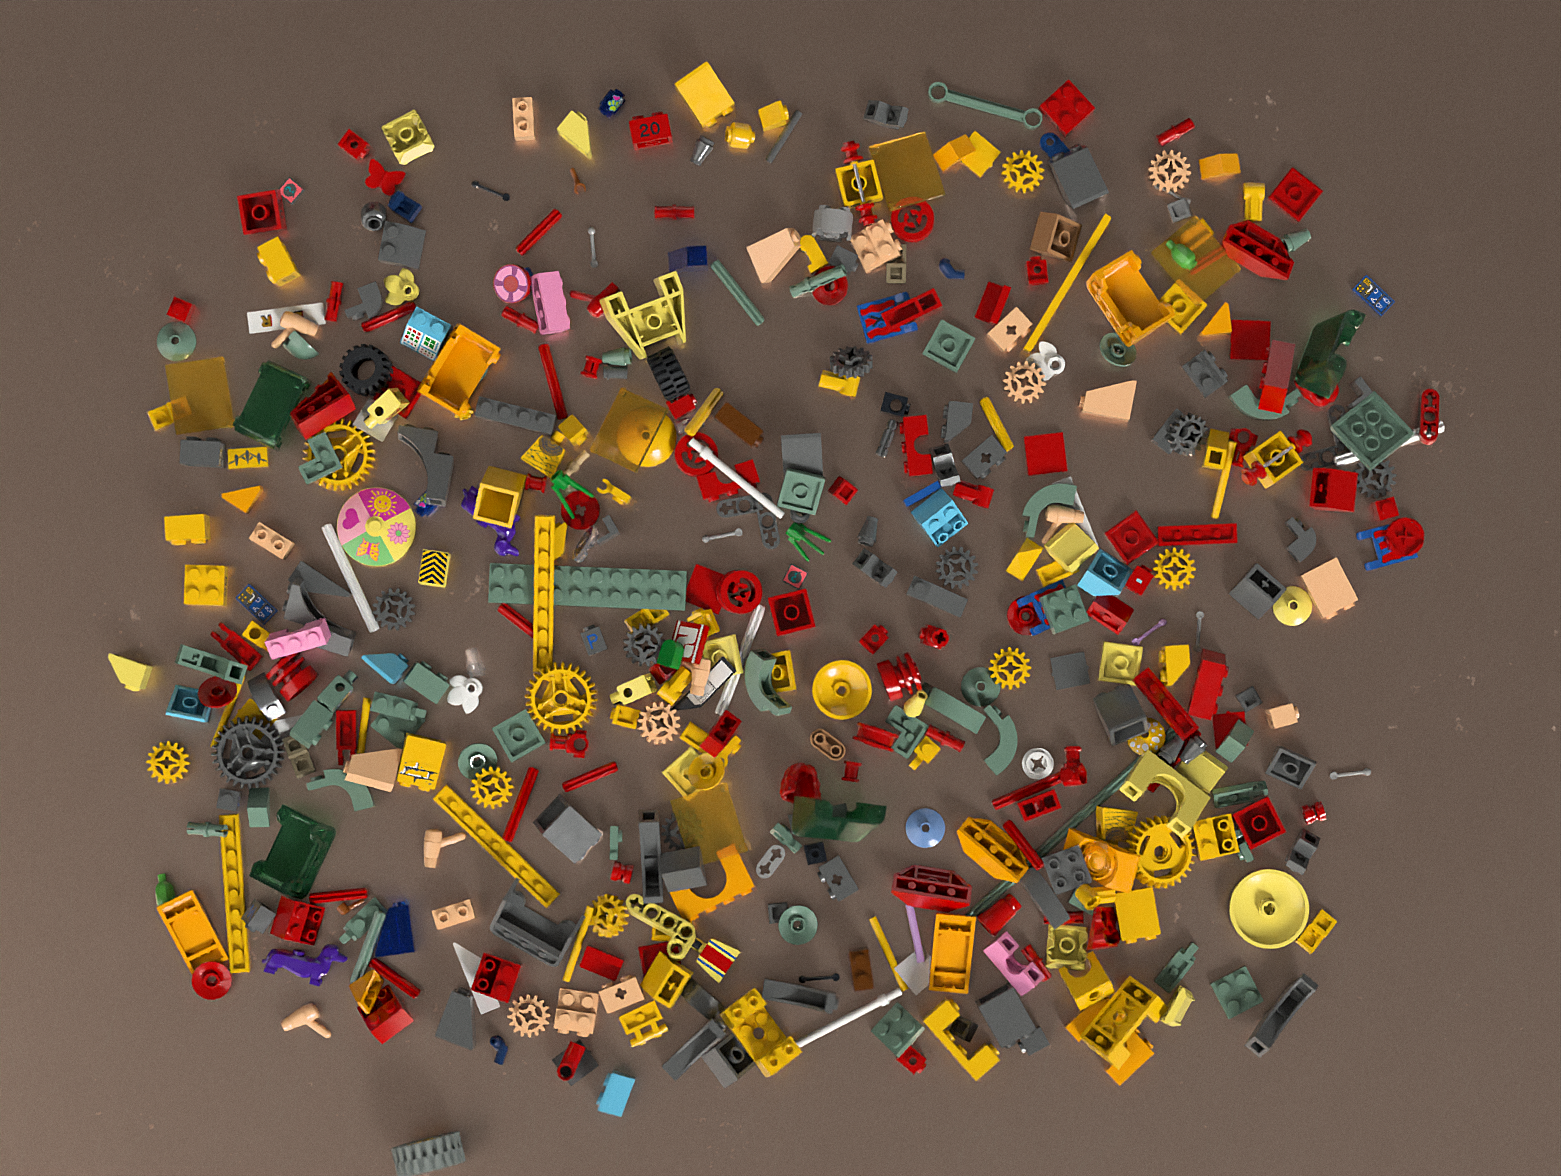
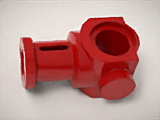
M1231 428L1229 439L1237 442L1232 465L1243 468V456L1246 452L1250 451L1251 446L1255 447L1258 435L1253 434L1247 428ZM1240 432L1248 434L1249 439L1247 442L1242 443L1238 440Z
M926 624L925 628L922 627L919 631L918 638L921 639L920 643L941 649L949 641L947 631Z
M576 730L575 734L568 733L567 736L551 733L550 751L561 749L566 750V753H573L574 758H585L586 750L589 748L586 730ZM578 738H582L585 741V747L582 750L575 747L574 743Z
M1065 747L1066 763L1060 770L1061 783L1065 787L1084 785L1087 783V771L1083 763H1080L1082 747Z

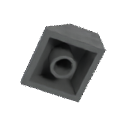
M385 221L378 260L381 263L419 269L426 230Z
M730 1033L701 1056L724 1088L737 1081L756 1065L733 1033Z

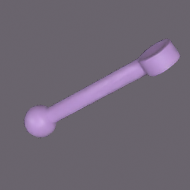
M1160 619L1157 625L1139 638H1134L1132 644L1134 646L1139 645L1140 641L1159 627L1165 626L1167 624L1166 619Z

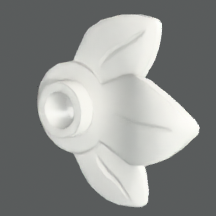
M1040 342V353H1034L1026 358L1030 367L1035 363L1034 369L1041 368L1039 374L1045 375V378L1041 379V381L1049 380L1053 374H1059L1065 368V360L1060 355H1057L1056 348L1048 342ZM1053 361L1059 362L1058 368L1052 367Z
M456 675L449 680L454 688L449 692L447 701L452 705L462 704L467 714L478 706V696L482 693L483 686L476 678L468 679L463 675ZM470 685L475 687V691L470 690Z

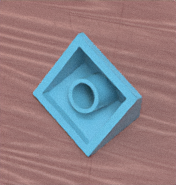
M175 685L166 715L209 722L211 707H207L200 702L198 689Z

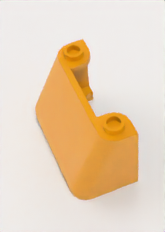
M1132 250L1095 271L1086 282L1088 291L1127 347L1134 345L1175 316L1172 305L1165 301L1159 302L1139 272L1141 259Z
M457 323L421 381L417 391L456 415H465L470 407L468 401L488 366L492 362L496 364L501 356V353H499L501 348Z

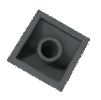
M1277 745L1265 774L1302 789L1317 762Z
M700 846L661 853V875L668 892L707 885Z

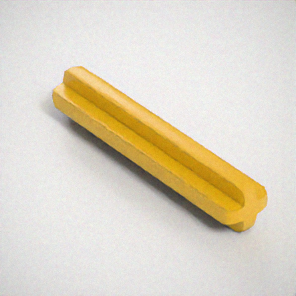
M720 388L713 389L684 430L687 435L694 436L723 397L724 392Z
M989 397L982 398L979 403L1001 446L1006 451L1013 449L1014 445Z

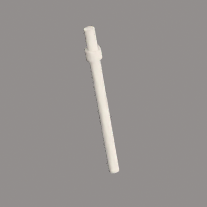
M694 438L688 443L700 453L704 460L708 459L778 518L781 519L785 514L784 511L716 457L709 447L706 446L705 448Z
M897 988L887 994L883 993L877 996V999L796 1040L795 1043L798 1047H801L881 1005L883 1007L889 1004V1001L902 995L900 988Z

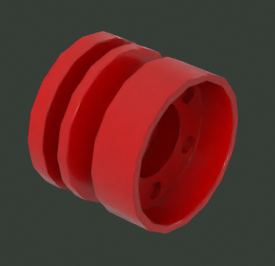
M300 652L279 659L266 675L268 680L277 676L276 680L272 683L273 686L284 683L280 694L288 702L303 692L319 676L311 665L303 669L300 667L305 661L304 657L295 661Z
M908 652L903 653L906 661L902 663L899 655L896 656L897 665L894 667L889 659L877 663V668L891 702L903 698L902 688L906 687L910 695L913 694L912 684L915 685L917 691L922 690L919 670Z

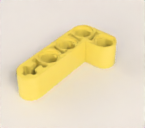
M630 895L626 899L629 914L672 937L667 946L669 957L674 961L683 960L696 938L694 926L655 903L643 904V897L640 895ZM638 902L639 907L635 906L634 908H632L631 904L635 905ZM651 911L658 913L654 918H649L647 915ZM668 920H672L675 922V924L672 927L668 928L664 926L665 922ZM684 930L692 931L688 937H684L681 934ZM674 947L682 948L678 954L671 952Z

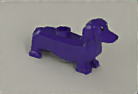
M473 486L470 487L469 491L465 488L463 489L464 499L461 502L462 508L472 516L474 515L479 492ZM516 514L512 528L480 520L476 521L483 528L489 526L497 532L494 550L498 555L506 556L511 554L519 556V550L510 542L515 536V522L520 521V516Z
M335 944L325 945L318 957L306 956L305 951L294 949L293 952L284 949H271L267 958L262 959V963L266 964L263 972L275 974L278 968L283 967L299 977H310L309 984L319 987L323 981L321 977L329 972L332 961L345 962L348 960V957L340 953L339 947Z

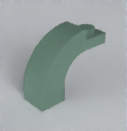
M1247 384L1230 395L1229 399L1247 417L1269 421L1290 413L1286 405L1290 408L1299 402L1298 397L1301 396V393L1298 389H1295L1286 396L1281 414L1258 409L1260 400L1255 397Z
M1053 484L1036 492L1027 502L1022 513L1023 517L1029 518V521L1025 520L1023 532H1026V537L1034 538L1039 514L1046 506L1051 504L1073 506L1077 486Z
M183 644L180 645L175 660L176 664L241 685L248 667L242 663Z
M764 648L751 650L745 665V684L749 697L760 711L770 710L772 714L777 716L789 714L792 706L775 692L771 682V673L777 659Z
M924 682L922 690L928 696L925 705L973 733H978L986 716L940 689Z
M988 705L983 711L998 728L1000 740L995 751L985 758L984 762L997 776L1010 764L1015 755L1017 731L1009 715L1001 719L1002 713L995 705L993 707Z
M343 769L323 770L324 779L320 775L310 778L311 782L306 783L308 791L329 785H337L344 788L351 797L354 811L376 806L370 788L366 785L345 780L346 773L343 772Z

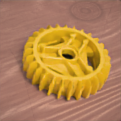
M341 419L340 424L336 421L309 438L311 439L323 432L327 434L328 432L346 430V437L329 438L334 450H343L344 457L340 460L343 468L320 479L318 485L322 486L325 482L326 489L333 485L334 491H337L338 486H340L342 491H345V485L352 489L351 483L353 482L359 486L358 479L360 478L365 481L363 474L370 475L367 468L374 467L369 463L375 460L374 457L370 456L375 450L369 448L374 443L367 442L371 436H363L364 431H358L359 428L356 426L352 427L351 420L348 421L347 425L344 419ZM304 442L308 449H303L302 452L307 453L308 456L303 457L302 460L309 462L315 459L309 443ZM361 453L364 455L361 467L356 473L352 472L351 470L357 456Z
M562 661L559 667L556 662H554L553 668L546 664V671L540 667L539 671L541 674H533L536 680L529 679L532 687H526L530 694H525V698L530 699V701L525 702V705L531 706V708L527 712L534 713L531 717L532 720L539 719L536 724L537 726L541 723L544 724L543 730L549 726L550 733L557 729L558 734H560L562 729H565L566 734H568L569 728H572L575 732L577 724L579 727H583L581 721L589 722V719L586 717L587 715H594L590 709H596V705L592 704V702L598 700V698L592 697V695L597 693V690H591L595 683H588L591 676L584 677L586 670L578 672L579 665L572 669L571 662L568 667H565L564 661ZM576 677L586 690L584 694L580 695L570 681L571 678ZM544 679L549 681L542 699H539L535 695ZM558 693H564L567 696V700L565 703L559 704L556 702L555 696ZM573 714V720L553 721V716Z
M1155 815L1153 819L1147 817V824L1140 821V828L1134 826L1136 833H1129L1132 836V840H1126L1130 847L1124 848L1141 856L1135 879L1140 880L1142 884L1160 889V887L1167 888L1168 885L1175 886L1174 880L1180 883V876L1187 877L1185 871H1192L1188 867L1189 864H1195L1191 857L1197 856L1195 853H1192V849L1197 848L1191 845L1195 840L1189 837L1192 832L1189 831L1183 838L1177 835L1181 843L1179 848L1169 834L1172 830L1166 826L1171 817L1167 818L1165 815H1161V817ZM1148 836L1142 854H1139L1141 844L1144 838ZM1162 846V855L1156 857L1154 854L1155 848ZM1171 868V871L1163 876H1154V871Z

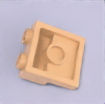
M884 219L851 236L850 241L866 273L902 255L900 252L902 246L898 239L894 240L892 232H894L893 227L889 221L886 222Z
M560 988L554 1028L558 1029L557 1032L569 1034V1030L576 1031L578 1036L589 1037V1033L593 1034L599 993Z

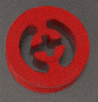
M908 197L899 201L891 213V225L894 233L901 240L911 243L925 239L931 233L934 226V213L931 206L925 200L918 197ZM907 207L921 209L920 211L910 210V215L913 218L917 217L916 224L918 227L921 225L923 217L927 219L925 227L917 233H909L904 230L906 228L915 230L916 227L913 222H908L909 216L907 213L904 215L903 222L898 221L899 214Z
M696 432L694 436H683L675 448L677 466L683 473L691 477L710 473L715 468L714 464L708 459L704 460L702 457H697L694 464L705 462L706 465L701 468H691L684 463L682 459L683 453H687L688 459L691 462L693 459L692 452L697 451L692 446H687L692 438L705 443L713 451L712 453L718 457V449L713 439L700 432Z
M732 570L725 573L718 581L716 597L719 604L731 613H749L761 601L762 585L759 579L751 572ZM744 578L751 587V596L749 590L741 591L740 595L730 596L731 599L737 600L739 602V604L735 606L730 602L728 598L727 589L728 593L734 594L739 591L738 588H748V585L740 582V579Z
M857 722L859 729L857 735L853 736L852 739L878 749L894 752L892 746L895 738H898L899 735L872 725Z

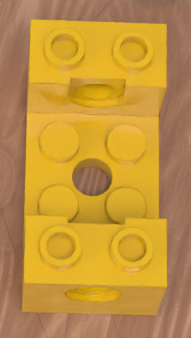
M1129 976L1080 1035V1038L1090 1049L1119 1070L1131 1055L1123 1046L1130 1035L1146 1016L1157 1023L1169 1008L1158 995L1132 976ZM1119 1014H1124V1018L1116 1022V1017Z
M753 988L721 1011L719 1015L763 1075L770 1077L801 1054L802 1051L791 1036L786 1037L764 1008L767 1003L758 991ZM755 1028L763 1030V1037L761 1039L754 1037L753 1031Z
M945 997L922 1020L977 1081L1000 1060L998 1058L1000 1053L991 1043L987 1045L984 1042L970 1055L961 1044L955 1045L953 1035L947 1029L943 1030L960 1016L958 1012L960 1008L952 998L948 1001Z

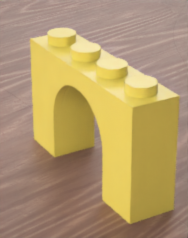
M1147 750L1139 757L1119 790L1135 802L1145 792L1150 783H1159L1167 787L1175 797L1176 810L1166 826L1183 838L1192 829L1211 797L1158 758L1154 753Z

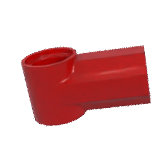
M960 480V482L956 483L953 496L971 501L974 505L988 509L995 490L978 484L977 486Z
M573 1041L569 1042L557 1068V1075L561 1080L567 1081L573 1078L586 1047ZM563 1066L571 1068L572 1073L569 1077L561 1075L560 1070Z

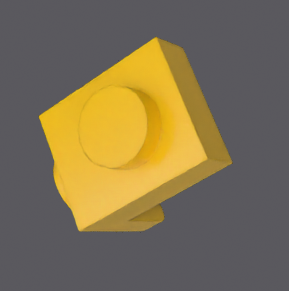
M699 608L692 612V616L687 618L688 622L694 621L696 624L709 626L707 637L720 631L711 609L703 610V608Z
M617 704L616 708L612 707L610 719L613 720L612 724L636 729L637 719H639V712L641 710Z

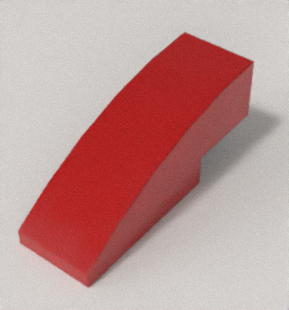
M933 288L881 313V316L890 332L941 307L942 304Z

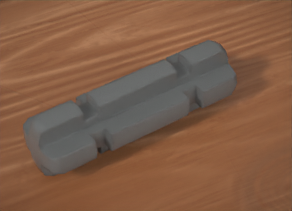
M889 419L887 422V429L884 430L879 443L881 445L878 446L876 451L878 456L886 457L887 448L890 447L895 434L894 430L898 426V422L893 419Z

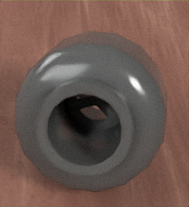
M379 202L365 204L361 210V222L364 228L370 231L382 229L385 221H387L386 208Z

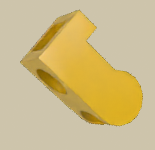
M810 235L801 237L799 241L801 244L800 250L806 254L811 263L807 266L810 274L812 275L819 269L828 266V262L816 240Z
M252 620L242 635L268 652L265 641L270 632Z

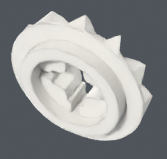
M1030 749L1023 757V771L1032 779L1046 778L1053 770V758L1045 749ZM1043 756L1041 764L1045 769L1037 767V769L1032 771L1034 763L1030 759L1038 760Z

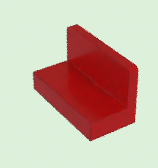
M989 281L975 318L996 326L1011 287L1006 285L1000 286Z
M1113 595L1096 596L1086 612L1088 616L1119 635L1130 619L1134 609Z
M587 945L579 966L602 977L616 981L624 959Z

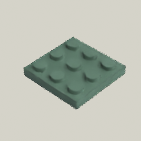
M1375 391L1330 427V430L1369 471L1415 434Z

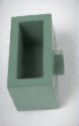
M416 661L404 677L403 682L437 704L450 686L446 682L448 678L440 672L436 675L430 671L432 667L424 661L421 663Z
M314 700L291 729L290 736L308 749L312 744L316 746L322 738L321 732L324 729L327 731L334 722L331 720L333 713Z

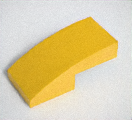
M185 396L166 403V405L148 411L147 414L156 431L192 415Z
M642 609L625 619L624 622L632 633V626L638 629L641 623L643 628H646L647 623H649L650 627H652L670 614L667 610Z
M1321 909L1295 942L1311 954L1323 938L1329 934L1337 921Z

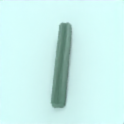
M719 260L714 261L710 265L749 317L757 326L765 321L763 315Z
M377 910L374 914L350 978L351 983L362 977L366 972L386 919V914L382 911Z

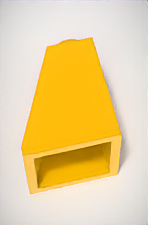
M707 61L675 83L676 92L702 128L705 126L711 127L717 122L716 119L719 116L723 115L725 117L733 111L734 101Z
M488 466L480 483L473 519L512 528L523 495L527 475Z

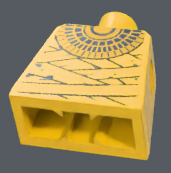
M557 430L554 431L550 439L541 435L523 454L521 460L551 478L559 469L566 450L559 446L565 436Z
M1096 806L1097 838L1107 840L1108 843L1118 846V842L1130 840L1131 835L1129 833L1133 832L1138 812L1128 809Z

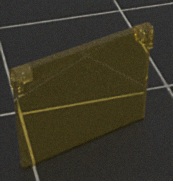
M925 132L869 147L889 211L946 195Z
M1196 215L1151 252L1152 256L1196 307L1241 270L1238 264L1228 257L1224 248ZM1169 240H1172L1176 245H1185L1195 254V260L1198 263L1192 270L1184 269L1174 261L1171 256V250L1166 246Z
M220 356L211 359L165 365L176 435L235 427L224 357Z
M621 387L589 451L637 473L668 409Z
M723 782L710 790H701L670 800L685 849L700 846L704 865L748 851L727 782Z

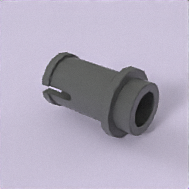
M604 366L603 378H607V380L609 378L627 379L628 367Z

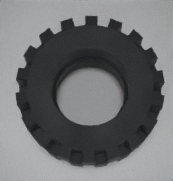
M361 344V347L355 345L353 346L354 350H347L348 355H343L342 359L344 362L339 365L342 369L339 373L343 377V383L349 389L366 397L368 394L371 397L376 396L375 392L382 393L383 387L387 389L389 386L387 382L392 381L390 374H393V369L390 367L392 362L385 353L370 344L369 346ZM365 361H374L375 370L373 375L366 380H359L358 369L360 365Z
M669 346L647 357V362L666 400L670 401L690 391L688 380L673 350Z

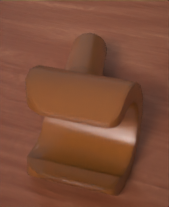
M571 168L570 172L575 183V193L578 194L576 191L578 185H582L584 191H586V187L580 182L575 168Z
M360 899L349 906L343 902L336 909L341 915H346L350 910L365 902L364 899Z

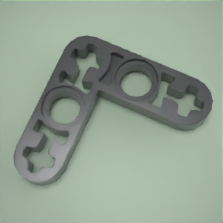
M1333 405L1328 409L1327 418L1330 427L1337 421L1336 417L1331 415L1334 412V408L1337 411H1341L1339 419L1346 414L1344 407L1341 405ZM1332 432L1335 446L1304 454L1301 457L1303 463L1300 466L1305 471H1312L1313 468L1334 465V457L1337 455L1334 449L1337 448V452L1345 450L1344 446L1346 445ZM1329 451L1333 454L1331 462L1323 460L1324 452ZM1315 454H1319L1318 458L1322 465H1318V462L1312 463L1311 467L1304 465V461L1307 460L1306 457L1309 456V459L1317 458Z
M762 493L766 498L773 502L772 497L769 494ZM752 495L722 500L717 504L716 511L722 518L757 512L763 545L767 549L778 547L780 537L776 516L771 512H765L760 515L759 511H763V506L758 504V500ZM733 501H736L738 513H734V509L728 510L726 515H724V512H720L719 508H722V504L725 503L729 507L733 506ZM740 501H749L750 508L747 511H742L739 508ZM766 515L773 518V524L769 527L762 524V518ZM775 528L776 532H772V537L776 538L777 541L774 542V546H770L769 543L765 542L768 539V532L764 534L763 530Z

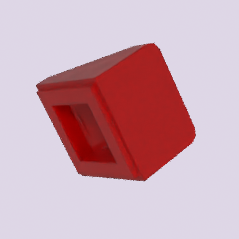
M838 476L828 489L830 494L846 506L858 491L857 488L841 476Z
M657 663L649 668L650 673L659 685L678 671L677 669Z

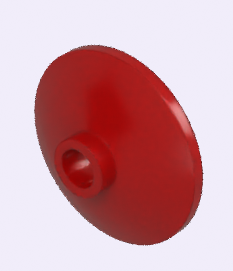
M834 266L823 267L819 269L814 276L829 269L834 268ZM844 276L816 288L812 292L814 298L823 305L839 303L843 300L848 290L847 277ZM832 283H834V289H833V290H831V288H830V286H831Z
M1019 597L1008 608V623L1016 633L1026 636L1032 635L1030 629L1042 623L1032 602L1022 607L1017 605L1016 601L1022 598ZM1023 613L1028 614L1029 617L1027 620H1024L1022 618Z
M217 676L205 680L198 689L200 702L211 708L223 707L232 702L237 695L236 683Z
M204 962L193 972L192 987L196 994L204 999H219L227 994L231 987V974L227 967L219 962ZM214 976L216 980L209 981L208 977Z

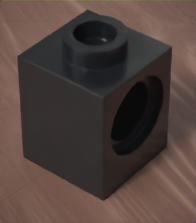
M885 392L880 413L903 418L904 414L908 415L911 403H907V397ZM892 401H899L902 405L901 409L898 411L892 410L890 407Z
M823 841L803 845L808 865L827 861Z

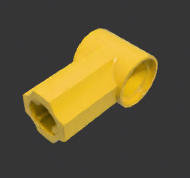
M1244 182V221H1262V200H1264L1265 195L1264 183Z
M823 370L819 387L856 397L860 377H849L847 379L846 375L839 377L838 373L834 374L831 371Z
M681 666L656 694L672 706L682 695L685 687L692 681V673L684 666Z
M1082 884L1075 891V896L1087 910H1092L1099 904L1114 902L1116 899L1115 889L1105 886L1092 888L1089 884Z

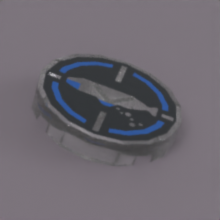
M591 526L583 534L573 552L572 559L581 563L587 557V549L592 548L598 538L599 531L597 528Z

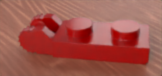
M220 622L218 624L219 628L229 636L223 640L214 631L210 635L238 662L247 665V669L252 671L264 656L235 631H232L224 623Z
M336 710V750H338V765H343V750L350 749V759L352 755L356 754V710Z

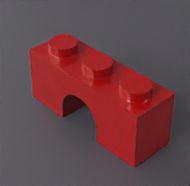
M927 415L903 417V422H899L900 434H904L905 442H901L902 454L906 453L907 461H903L904 473H908L909 477L932 475L931 454H919L914 448V441L918 437L928 436Z
M753 459L734 465L736 473L754 488H757L760 480ZM715 471L696 477L703 500H708L709 503L719 500L720 495L727 494V497L739 493L738 490L742 489L734 481L727 484L720 482Z

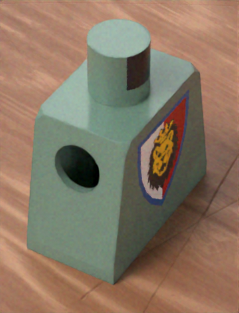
M351 670L343 677L338 674L317 697V702L334 714L353 692L352 684L358 676ZM341 686L344 688V690L342 692H339L336 690V688Z

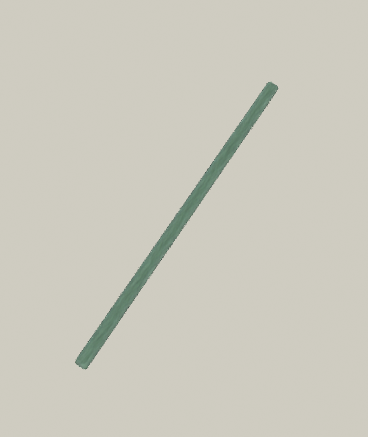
M1172 728L1165 732L1164 745L1177 735ZM1139 757L1035 850L1041 859L1067 837L1069 828L1076 829L1096 810V806H1101L1120 789ZM1026 858V859H1025L1026 864L1028 865V868L1030 869V868L1033 867V866H1032V864L1028 861V859ZM1002 880L964 915L977 917L1012 887L1015 882Z

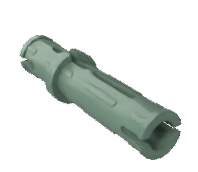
M840 264L816 276L806 277L803 281L789 287L790 293L796 298L801 294L813 292L822 285L847 276L846 268L843 264Z

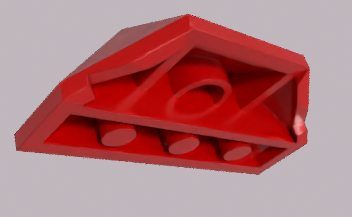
M1249 220L1228 225L1222 243L1230 259L1259 276L1282 280L1289 279L1294 261L1290 258L1281 239Z
M916 864L894 873L891 893L908 906L942 912H950L970 906L972 886L967 884L955 871Z

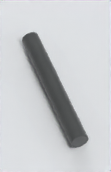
M795 110L765 158L767 162L772 164L802 116L800 111Z

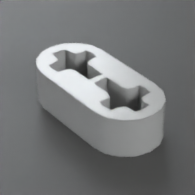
M771 846L756 866V873L759 877L769 878L785 857V850L782 846ZM772 849H781V858L776 857L772 862L770 860L773 856ZM769 861L771 863L768 868L770 873L762 875L759 867L761 865L765 866Z

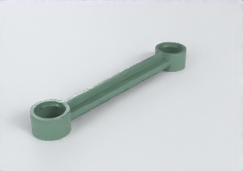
M934 82L928 90V97L934 103H941L944 100L1023 122L1024 126L1031 130L1037 129L1043 120L1042 113L1038 109L1030 108L1024 111L949 90L942 82ZM941 86L944 88L945 95L942 99H935L931 95L933 87ZM1035 112L1039 115L1040 121L1037 125L1031 126L1026 122V115L1028 113Z

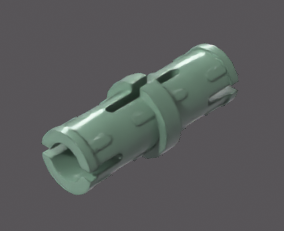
M188 822L187 828H194L191 830L187 829V834L226 837L228 831H223L228 830L227 825L212 824L211 822Z

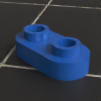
M1045 133L1040 139V148L1050 159L1059 152L1064 154L1070 151L1054 133ZM1052 139L1053 145H1047L1046 140Z

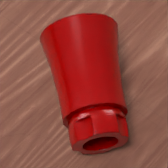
M1008 893L1003 899L1001 898L988 910L978 915L976 919L995 938L1022 906L1013 895Z

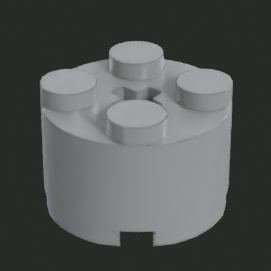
M819 205V209L814 211L812 236L815 238L816 235H819V240L829 242H841L842 238H847L846 241L851 240L853 214L850 213V208L839 207V209H832L829 205Z

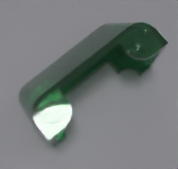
M1351 309L1315 325L1295 374V381L1300 387L1327 399L1330 398L1347 367L1346 360L1336 354L1335 350L1341 344L1349 346L1354 334L1362 325L1366 314Z
M268 360L266 363L263 362L258 371L260 376L241 415L236 416L233 426L235 427V432L279 452L282 445V438L280 436L284 437L286 434V428L291 420L290 413L299 404L301 397H304V394L301 392H305L306 389L309 390L312 380Z
M794 796L791 827L793 833L799 837L859 842L885 820L887 806L856 802L857 807L853 811H847L846 818L832 817V806L827 800Z
M282 804L276 815L277 822L282 825L266 860L255 862L252 865L249 876L284 895L304 899L308 895L336 835V830L322 821Z

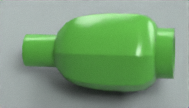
M1172 240L1166 243V246L1171 250L1172 258L1179 266L1190 271L1197 265L1198 262L1195 260V254L1183 244L1176 245Z
M165 874L157 875L159 883L155 888V898L158 906L175 898L173 886L166 881Z

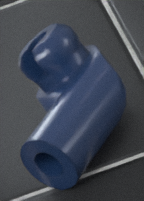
M947 258L940 260L939 270L946 278H965V269H954Z
M492 1036L490 1038V1045H493L497 1052L494 1063L503 1065L508 1046L501 1036Z

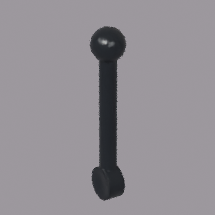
M473 181L471 184L473 188H480L501 197L504 201L510 200L508 193L502 194L479 184L478 181Z
M834 973L832 976H800L798 980L800 983L832 979L838 981L840 976L837 973Z

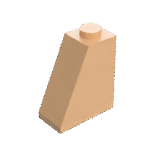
M786 228L746 247L761 283L771 282L801 247L799 242L800 235L794 228Z
M1132 380L1086 391L1085 396L1081 395L1079 407H1082L1083 413L1128 421L1130 419L1137 381Z
M397 748L352 755L350 761H346L344 765L345 780L391 792L395 783L402 749Z

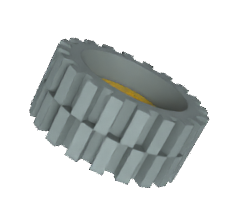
M459 1131L440 1134L391 1148L397 1176L419 1175L466 1161Z

